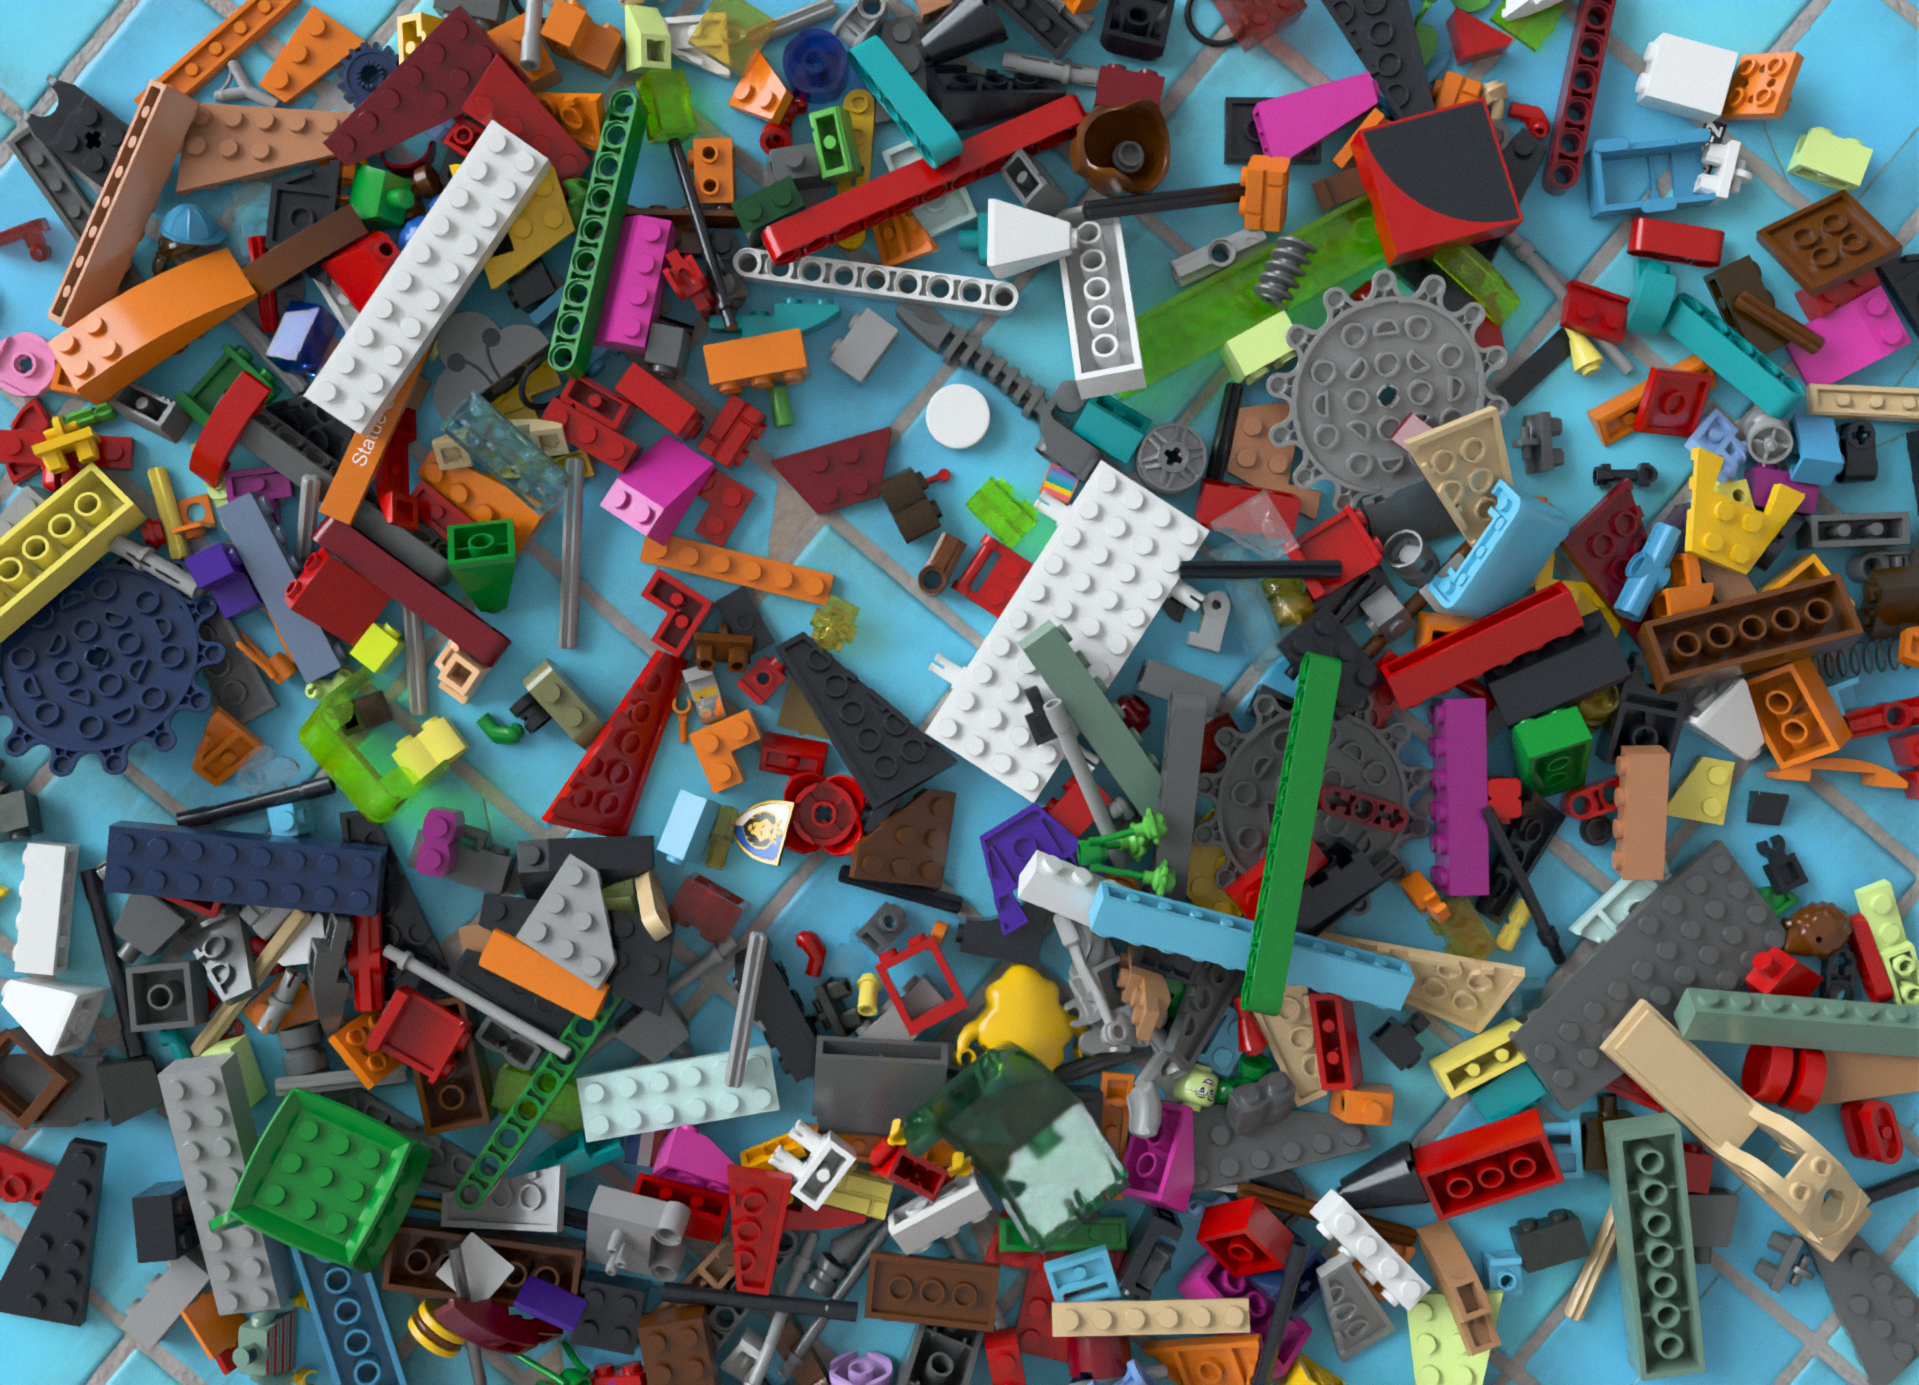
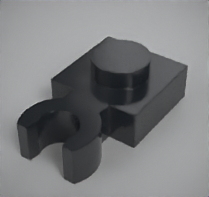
M1780 834L1769 837L1773 849L1769 847L1767 840L1756 843L1759 854L1767 858L1769 862L1763 865L1762 868L1776 896L1809 882L1795 853L1786 855L1784 851L1785 841Z

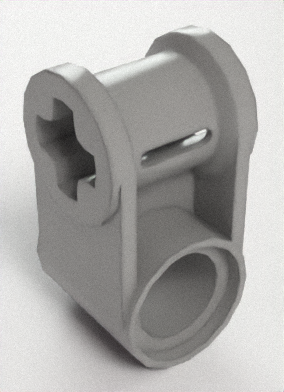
M856 0L850 9L835 23L830 35L835 39L839 37L850 48L871 38L888 18L885 0ZM871 3H877L881 6L880 11L874 15H868L864 10Z

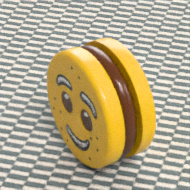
M427 1298L409 1318V1330L414 1338L432 1353L444 1358H453L461 1350L463 1344L466 1343L465 1339L449 1330L435 1318L434 1311L447 1303L435 1298Z

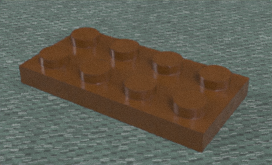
M871 1250L864 1318L994 1332L1000 1264Z

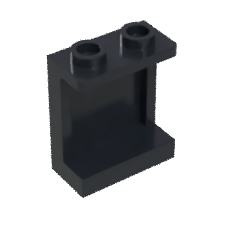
M1146 1205L1127 1242L1128 1250L1124 1253L1117 1278L1119 1286L1122 1287L1121 1291L1133 1299L1139 1300L1142 1297L1149 1300L1152 1294L1151 1290L1149 1291L1138 1284L1137 1280L1160 1233L1177 1242L1183 1233V1227L1178 1214L1171 1210Z

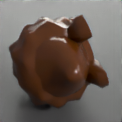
M1821 901L1818 904L1811 902L1806 907H1801L1799 911L1792 914L1791 918L1783 917L1781 920V925L1787 932L1783 951L1790 955L1816 956L1821 960H1826L1828 956L1835 955L1836 951L1843 948L1844 943L1849 939V934L1852 932L1849 916L1833 902L1826 903Z

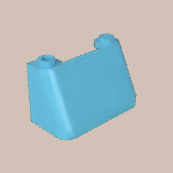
M1499 479L1491 491L1493 495L1497 496L1496 509L1490 507L1487 511L1493 519L1458 570L1449 567L1447 570L1448 577L1443 578L1435 574L1427 585V589L1443 607L1456 614L1475 620L1520 600L1560 542L1566 539L1570 530L1569 520L1561 511L1502 479Z

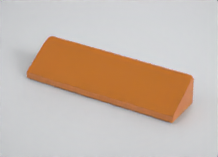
M1695 354L1669 367V369L1708 373L1714 376L1710 390L1718 386L1714 369ZM1647 380L1587 412L1591 424L1605 447L1635 431L1633 425Z
M497 928L493 930L478 963L479 966L590 1021L594 1020L602 1011L610 988V984L605 982L600 990H596L516 937Z

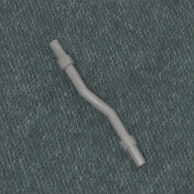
M810 1231L807 1232L799 1254H795L790 1267L793 1269L782 1296H796L804 1274H808L813 1261L810 1259L819 1235ZM775 1312L749 1381L744 1382V1385L762 1384L789 1313Z

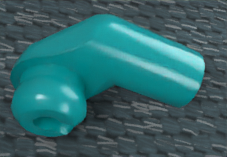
M179 1028L159 1031V1044L165 1047L170 1045L175 1060L193 1058L191 1050Z

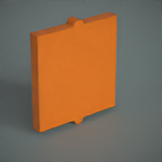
M213 1290L207 1294L202 1293L198 1295L197 1301L180 1312L210 1360L227 1348L232 1349L236 1346L239 1328L247 1321L243 1313L219 1316Z

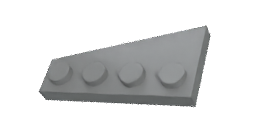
M1344 1252L1328 1259L1323 1265L1316 1268L1336 1352L1342 1363L1396 1330L1391 1319Z

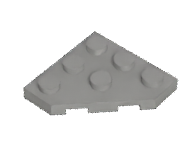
M569 854L516 938L596 990H600L618 963L610 932L611 925L607 905L604 902L601 887V875L598 870L574 855Z

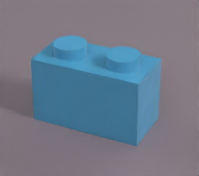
M1794 413L1789 422L1793 438V448L1786 457L1790 479L1794 482L1830 487L1835 476L1842 472L1845 462L1844 456L1840 452V436L1836 432L1834 420L1828 417Z

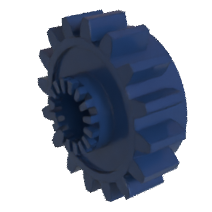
M363 42L361 43L360 52L357 53L354 49H349L352 56L350 60L341 59L346 68L345 70L337 71V75L344 80L338 84V88L342 92H346L343 98L349 104L354 103L353 107L355 109L399 66V54L394 55L395 51L387 45L382 49L378 42H374L372 49H369ZM380 74L378 82L369 85L371 77Z

